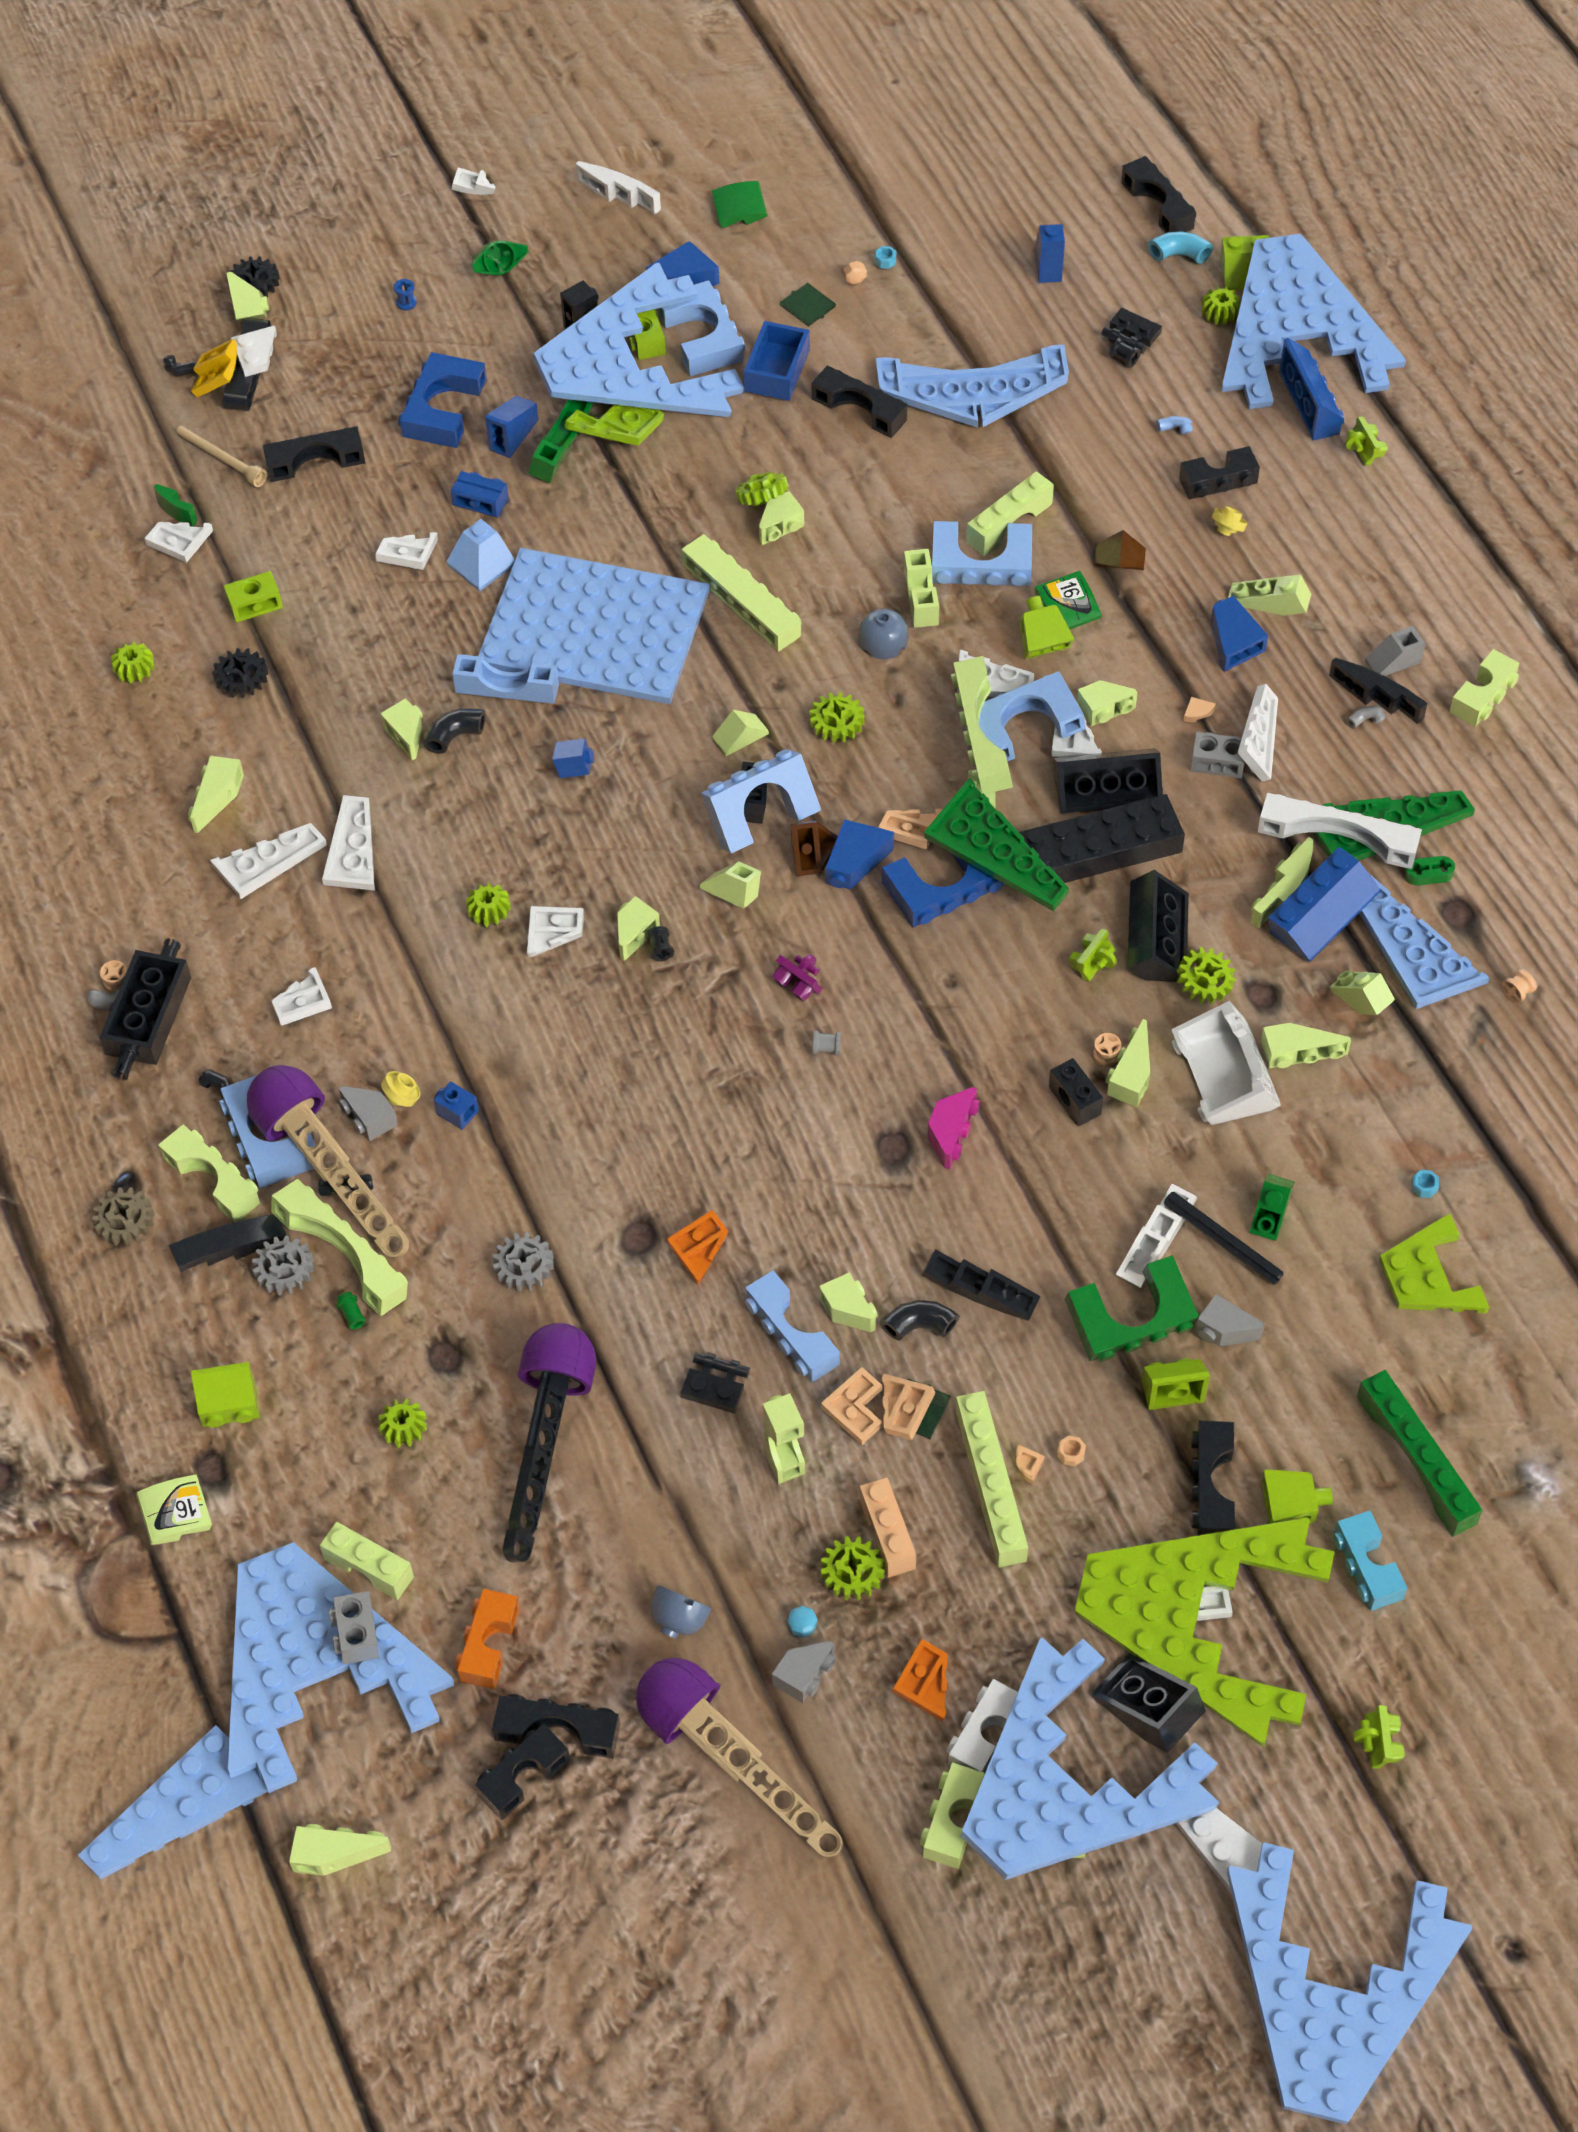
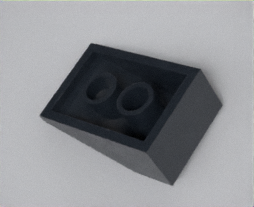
M1131 1653L1091 1693L1097 1702L1143 1740L1167 1753L1206 1712L1197 1687Z

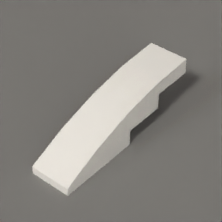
M580 161L575 163L577 181L606 201L610 202L617 198L630 208L639 204L654 215L661 210L660 193L646 184L602 166Z
M1171 1184L1161 1204L1157 1205L1146 1226L1142 1227L1116 1273V1276L1139 1288H1142L1146 1282L1142 1273L1146 1264L1163 1257L1185 1221L1181 1216L1164 1205L1166 1197L1173 1191L1192 1205L1197 1200V1196L1174 1184Z

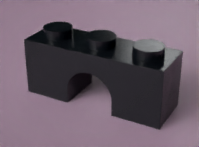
M1250 446L1227 451L1225 467L1220 469L1209 466L1204 457L1181 462L1179 480L1189 500L1202 498L1207 495L1257 484L1260 466Z
M545 1724L538 1729L530 1730L523 1738V1742L515 1750L513 1748L509 1749L503 1754L498 1765L492 1770H485L478 1777L475 1784L477 1795L502 1821L525 1801L522 1789L515 1782L517 1776L524 1770L534 1769L542 1773L548 1780L570 1760L568 1748Z

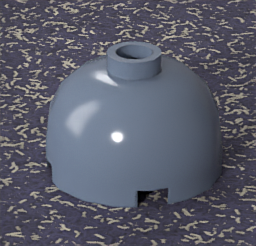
M877 609L867 614L862 620L858 641L863 651L865 649L873 658H894L899 655V651L903 648L905 650L907 647L908 628L905 620L897 612L891 609Z
M660 1585L657 1586L651 1602L652 1617L655 1622L662 1626L660 1632L677 1639L678 1634L691 1635L700 1630L712 1609Z

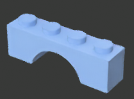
M458 654L453 670L455 693L555 704L559 687L557 665L532 662L530 667L524 671L505 672L489 665L483 657Z
M773 1270L746 1287L745 1305L753 1315L757 1314L760 1317L764 1330L769 1335L773 1334L776 1337L778 1346L783 1354L792 1357L801 1376L806 1375L813 1383L840 1365V1352L823 1331L817 1333L801 1332L793 1328L786 1321L784 1313L790 1304V1290Z

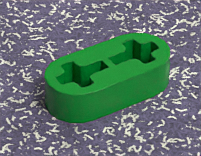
M1446 856L1414 859L1412 869L1405 868L1404 878L1409 884L1414 886L1445 883L1452 879L1455 863ZM1438 867H1443V869L1447 870V872H1443L1442 869ZM1413 870H1417V872L1421 873V875H1417L1416 872Z

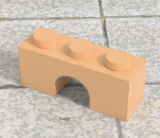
M888 1477L861 1485L860 1503L868 1525H872L875 1531L878 1548L880 1549V1558L885 1561L884 1569L887 1577L915 1570L916 1553Z

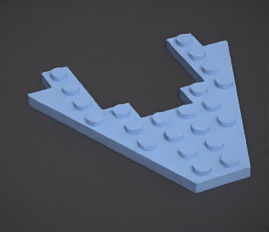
M660 263L651 266L533 354V361L550 397L730 417L732 410L725 397L742 394L744 386L735 369L670 384L662 365L639 370L624 337L642 333L643 326L636 313L696 300L698 295L689 275L667 280Z
M1043 1637L1039 1640L960 1835L1005 1880L1213 1811L1219 1804V1801L1200 1785L1216 1768L1218 1763L1196 1743H1193L1135 1799L1113 1778L1091 1797L1048 1756L1065 1740L1067 1735L1046 1715L1102 1666L1105 1660L1084 1639L1079 1641L1064 1656L1055 1650Z
M1263 1842L1257 1872L1229 1865L1227 1877L1282 2109L1347 2124L1471 1932L1472 1925L1443 1918L1447 1888L1417 1880L1413 1887L1401 1971L1372 1964L1369 1968L1366 1994L1305 1980L1310 1948L1279 1941L1294 1850Z

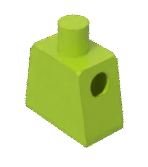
M1040 596L1027 599L1026 603L1029 611L1023 613L1019 620L1025 660L1070 648L1074 637L1056 605L1044 607Z
M1269 1469L1263 1472L1261 1485L1268 1524L1301 1518H1309V1524L1316 1521L1318 1506L1333 1504L1331 1487L1315 1488L1313 1476L1309 1472Z

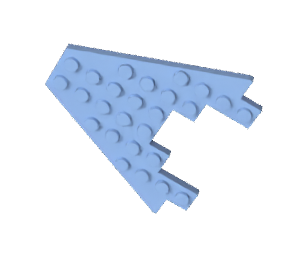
M1294 234L1255 240L1221 388L1222 392L1244 389L1249 409L1272 406L1274 400L1265 366L1281 363L1284 339L1290 338L1293 341L1320 337H1326L1331 356L1355 354L1365 393L1388 390L1390 383L1386 369L1405 367L1406 359L1303 235Z
M294 1542L238 1564L228 1773L230 1778H233L258 1767L268 1793L297 1782L295 1771L276 1730L304 1718L294 1692L347 1670H350L360 1695L389 1683L410 1732L414 1733L439 1722V1716L430 1695L454 1686L452 1676L373 1609L379 1658L343 1664L342 1654H335L333 1636H338L339 1634L337 1627H331L329 1609H335L333 1597L354 1593ZM350 1612L345 1617L351 1618L356 1616L357 1613ZM353 1639L349 1643L355 1645L362 1640Z

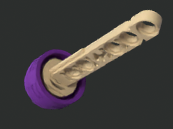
M276 1065L260 1072L252 1081L246 1100L251 1119L266 1139L275 1141L289 1135L324 1182L328 1181L368 1234L377 1238L374 1241L382 1252L390 1257L405 1255L409 1248L407 1236L398 1225H394L393 1218L348 1162L350 1160L349 1157L316 1117L315 1114L320 1110L325 1101V1095L305 1072L291 1066ZM312 1131H315L319 1137L318 1143L314 1147L309 1146L307 1143V1136ZM328 1152H331L335 1157V1163L330 1168H327L323 1163V1158ZM342 1176H349L350 1178L347 1182L351 1188L359 1187V1189L352 1191L350 1187L342 1186L341 1184L344 1181ZM361 1194H364L368 1199L367 1207L363 1210L358 1209L356 1206V1199ZM378 1215L384 1219V1227L380 1231H376L372 1225L373 1219ZM396 1236L401 1241V1247L394 1253L389 1248V1241Z
M682 1658L663 1659L646 1670L637 1686V1708L644 1722L665 1744L671 1743L684 1732L733 1780L738 1782L741 1779L799 1835L807 1837L808 1840L806 1842L824 1857H834L840 1853L843 1846L840 1834L827 1821L822 1823L820 1815L760 1759L763 1753L710 1704L720 1689V1684L714 1678L709 1676L697 1664ZM709 1717L713 1719V1722L705 1726ZM705 1726L702 1734L700 1735L697 1732V1730ZM713 1728H721L724 1731L725 1739L720 1745H712L708 1741V1733ZM735 1749H743L747 1753L746 1763L739 1767L734 1766L730 1761V1755ZM757 1771L761 1774L767 1771L766 1780L774 1786L776 1781L780 1783V1786L772 1790L769 1798L764 1796L769 1791L764 1785L759 1784L757 1787L754 1785L756 1778L753 1775ZM781 1791H787L792 1796V1803L786 1809H780L775 1804V1797ZM805 1812L811 1813L815 1820L814 1826L807 1831L801 1830L797 1824L799 1815ZM825 1834H833L837 1839V1847L832 1852H825L820 1847V1839Z

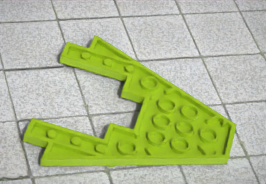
M1301 1518L1091 1553L1087 1555L1075 1614L1129 1653L1197 1687L1205 1707L1260 1746H1265L1270 1719L1300 1726L1306 1694L1217 1673L1223 1644L1193 1638L1204 1584L1234 1591L1240 1563L1328 1583L1335 1551L1305 1545L1310 1519Z

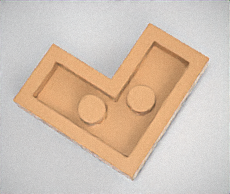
M861 1367L821 1403V1409L857 1442L863 1445L882 1428V1421L865 1407L868 1402L882 1391V1384Z

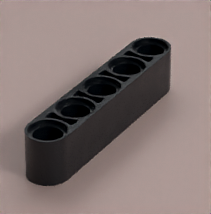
M246 318L240 335L271 327V322L264 319ZM236 358L230 382L226 383L223 405L224 409L250 411L260 373L245 377L238 358Z

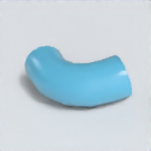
M1177 231L1167 232L1155 237L1148 242V250L1156 261H1162L1173 255H1183L1201 264L1210 257L1213 245L1196 234Z

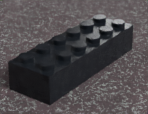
M1167 794L1019 832L1024 837L1027 845L1030 848H1034L1039 854V858L1046 866H1050L1064 883L1182 853L1185 833Z

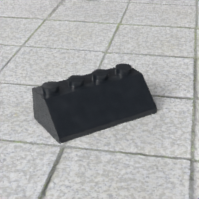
M1155 748L1053 758L1055 786L1060 813L1110 809L1163 795L1160 752Z
M1152 870L1130 881L1127 969L1144 980L1177 982L1180 976L1177 973V969L1181 965L1180 962L1183 957L1187 956L1189 893L1156 870Z

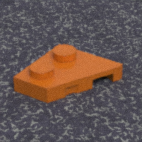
M711 1210L667 1238L666 1243L695 1283L699 1284L727 1238L729 1231L715 1212Z
M921 1639L891 1692L942 1722L946 1715L945 1693L947 1691L946 1669L948 1654Z

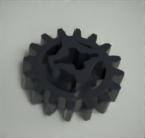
M252 256L249 257V261L241 259L240 265L234 264V270H229V272H232L259 290L266 297H268L267 292L274 293L275 287L279 286L280 277L276 264H271L270 259L262 261L261 256L257 260H253Z
M237 648L234 654L227 651V657L219 656L220 663H214L213 665L215 671L212 674L217 689L221 688L224 695L230 692L232 698L236 694H240L241 698H244L247 692L254 695L255 688L262 690L261 683H267L266 675H268V669L264 657L260 658L257 651L251 654L249 648L245 652H241Z

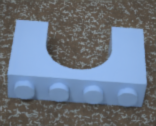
M709 280L694 285L698 292L696 300L657 308L665 328L689 321L707 322L716 328L705 337L681 344L682 362L690 377L743 361L744 340L741 336L738 337L734 321L729 320L726 305L721 304L719 292L717 289H713Z
M934 521L933 583L1031 585L1032 524L1008 523L1007 547L1005 551L994 559L982 561L972 559L960 550L958 546V522Z
M1059 671L985 701L979 718L980 729L988 740L1005 751L1007 762L1015 759L1012 741L1004 728L1007 722L1019 713L1038 711L1046 714L1053 721L1062 739L1086 729L1083 712Z
M790 749L782 750L776 754L775 758L769 761H759L753 765L754 768L746 772L738 771L730 776L731 779L725 782L712 783L708 786V790L701 792L723 850L733 853L754 843L744 817V803L748 794L760 784L774 783L778 787L788 815L791 818L800 821L821 811L800 753Z
M253 1076L221 1088L223 1099L219 1100L224 1116L229 1114L231 1117L228 1126L232 1136H238L240 1142L236 1143L241 1158L247 1157L249 1164L245 1165L250 1180L256 1179L259 1189L312 1170L314 1167L290 1137L281 1141L268 1142L258 1139L251 1133L254 1122L249 1115L246 1099L248 1089L256 1077ZM309 1133L307 1143L309 1146L314 1147L315 1142L311 1133Z

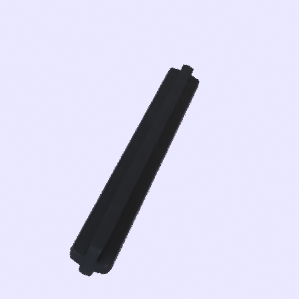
M1172 1191L1164 1201L1166 1207L1181 1216L1272 1285H1276L1281 1280L1284 1274L1282 1270L1176 1192Z

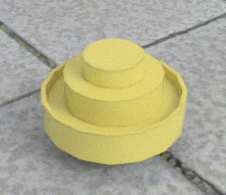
M1225 506L1224 509L1215 508L1211 515L1215 520L1214 524L1218 526L1217 531L1227 536H1230L1231 533L1236 534L1238 531L1244 532L1248 524L1241 518L1243 515L1241 512Z
M391 1071L382 1080V1090L388 1102L393 1105L411 1107L420 1098L419 1087L414 1079L407 1074Z

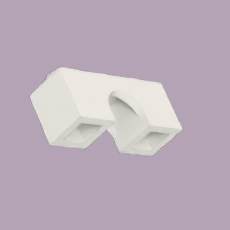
M994 1679L988 1688L982 1687L976 1699L978 1706L974 1712L969 1711L961 1724V1727L964 1728L959 1738L954 1736L948 1745L946 1752L949 1753V1766L955 1763L986 1773L996 1746L987 1742L982 1737L981 1732L990 1726L1004 1728L1018 1694L1017 1691Z

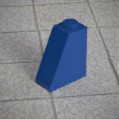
M1063 224L1039 225L1034 247L1039 283L1062 282L1065 246Z
M690 241L646 267L647 270L654 264L660 263L667 280L689 275L694 285L708 280L712 286L719 284V266Z
M514 396L488 413L485 421L489 450L511 458L539 420L537 403Z
M1234 595L1225 600H1219L1213 605L1211 625L1221 668L1224 672L1266 651L1268 634Z
M844 819L826 866V884L836 888L851 890L893 851L894 832Z

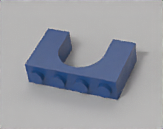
M431 352L428 360L423 362L420 377L416 378L412 395L407 397L404 413L401 412L398 418V426L401 427L402 437L457 448L464 433L462 414L435 409L428 405V402L435 395L448 391L480 396L487 381L485 363Z
M955 855L953 856L965 872V875L957 883L946 887H937L925 883L919 878L905 857L882 867L883 885L913 928L920 924H927L933 918L942 914L951 913L957 907L966 903H972L989 892H996L1004 886V883Z

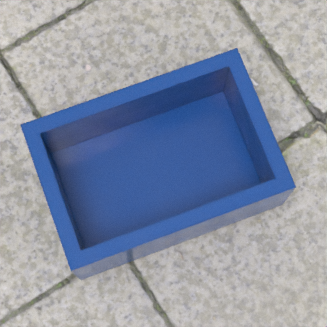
M764 321L744 370V391L790 401L810 351V330Z

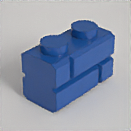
M461 471L457 481H455L451 488V498L454 506L494 517H499L509 497L507 483L498 478L489 479L482 477L476 472L468 473Z

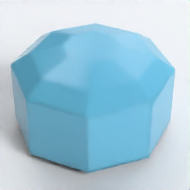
M881 246L875 250V265L880 269H890L896 265V251L890 246Z
M1420 1170L1413 1176L1412 1191L1418 1197L1431 1198L1438 1192L1439 1177L1431 1170Z
M805 1606L791 1610L788 1618V1626L792 1634L801 1638L814 1634L818 1624L813 1609Z

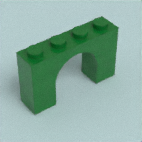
M1173 1255L1146 1264L1142 1271L1155 1303L1154 1317L1144 1325L1129 1327L1112 1319L1105 1309L1095 1282L1067 1293L1064 1300L1089 1361L1098 1359L1099 1362H1104L1115 1357V1352L1125 1350L1126 1353L1139 1349L1143 1342L1151 1340L1152 1343H1157L1168 1337L1167 1334L1177 1331L1178 1334H1182L1194 1328L1193 1325L1199 1318V1315Z

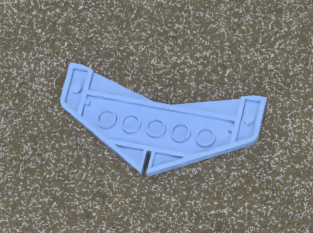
M1064 344L1041 348V353L989 368L948 370L903 364L897 358H876L878 386L882 392L902 400L909 406L977 428V411L981 413L982 427L1065 385L1068 382L1069 375Z

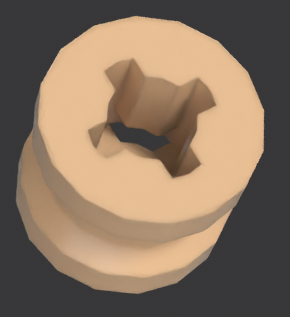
M112 960L101 967L100 976L103 980L104 988L109 993L120 989L127 972L124 963Z
M1523 969L1517 970L1513 974V978H1508L1502 982V989L1505 995L1515 1003L1523 1001L1526 994L1533 993L1537 988L1534 978Z
M1103 1033L1096 1038L1093 1058L1097 1064L1103 1067H1111L1118 1063L1117 1058L1121 1050L1119 1037L1112 1033Z

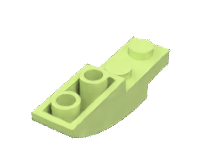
M1309 837L1303 844L1298 843L1292 850L1291 856L1287 860L1283 859L1278 863L1275 868V882L1271 884L1267 894L1262 899H1256L1251 907V924L1260 928L1267 921L1268 917L1307 879L1313 852V839Z

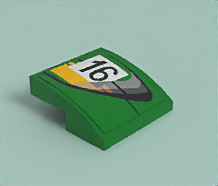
M1080 570L1035 586V594L1041 597L1043 606L1056 605L1069 629L1095 621L1102 616L1096 599Z

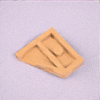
M920 809L908 811L890 810L886 812L878 828L893 831L894 840L927 850L931 841L924 838V831L943 809H935V814H920Z
M883 1374L884 1429L887 1434L913 1440L935 1395L934 1388Z

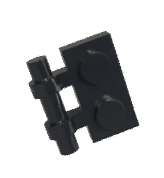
M1121 308L1110 321L1109 328L1106 326L1103 328L1101 335L1107 337L1108 341L1115 343L1118 338H1122L1125 344L1133 348H1139L1141 354H1143L1146 347H1150L1162 333V326Z
M695 1352L693 1363L702 1365L701 1371L689 1369L680 1392L681 1398L735 1414L744 1391V1384L735 1382L737 1376L748 1378L750 1367L740 1365V1361L733 1359L729 1362L716 1358V1354L709 1352L707 1354ZM716 1369L726 1372V1377L722 1378L711 1375L712 1370Z

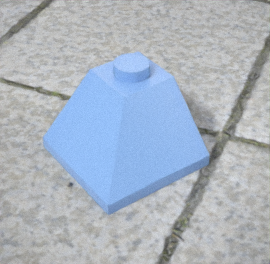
M480 519L462 532L447 560V565L480 592L510 570L514 565L515 559L498 532Z

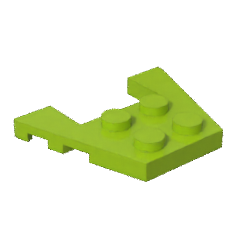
M614 404L599 420L576 410L566 420L565 428L639 446L663 422L664 413L659 409Z
M1451 1214L1442 1217L1380 1255L1379 1262L1398 1309L1435 1311V1308L1451 1309L1452 1312L1477 1310V1313H1488L1489 1305L1481 1285L1452 1292L1434 1246L1458 1241L1460 1234Z

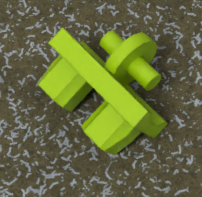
M1357 417L1356 425L1347 432L1348 437L1345 439V446L1348 450H1356L1364 465H1371L1375 458H1382L1388 446L1385 441H1377L1378 429L1375 424H1368L1364 417Z
M1101 929L1097 935L1087 933L1082 940L1084 953L1073 952L1069 957L1071 968L1079 971L1084 981L1090 982L1098 970H1102L1103 967L1113 968L1117 962L1114 956L1116 950L1108 939V930Z
M1378 1705L1376 1711L1366 1714L1365 1720L1360 1721L1361 1729L1353 1733L1354 1741L1363 1743L1364 1751L1369 1752L1371 1768L1380 1769L1387 1763H1397L1405 1756L1404 1745L1391 1742V1735H1395L1400 1731V1716L1388 1713L1387 1706Z

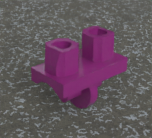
M780 954L776 959L779 966L772 976L777 983L786 987L793 977L796 978L798 982L791 992L803 1002L813 992L816 994L821 992L823 988L818 985V981L808 975L810 972L815 976L819 972V969L814 966L816 963L815 956L808 954L803 958L797 955L794 959L799 964L797 967Z

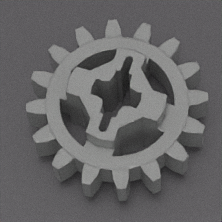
M526 1232L524 1238H520L518 1233H515V1240L512 1241L507 1237L504 1238L505 1246L497 1245V1254L493 1255L494 1273L498 1276V1281L500 1283L506 1281L507 1289L516 1285L517 1292H521L523 1286H527V1289L532 1291V1285L535 1283L540 1287L543 1286L542 1278L550 1279L549 1270H554L553 1252L549 1250L548 1242L541 1243L539 1235L534 1237V1239H530L529 1232Z
M285 1236L284 1240L279 1242V1239L274 1237L273 1244L270 1245L268 1242H264V1251L256 1250L258 1258L252 1259L253 1273L255 1278H257L259 1286H265L268 1293L276 1289L278 1295H281L283 1290L287 1289L289 1294H293V1287L297 1286L299 1289H303L302 1281L310 1282L309 1273L314 1272L312 1263L314 1259L312 1253H309L308 1245L304 1244L301 1246L299 1238L290 1242L289 1236ZM298 1256H299L300 1259L302 1260L301 1265L298 1264V1261H297V1257H298ZM266 1265L269 1267V1275L265 1272Z

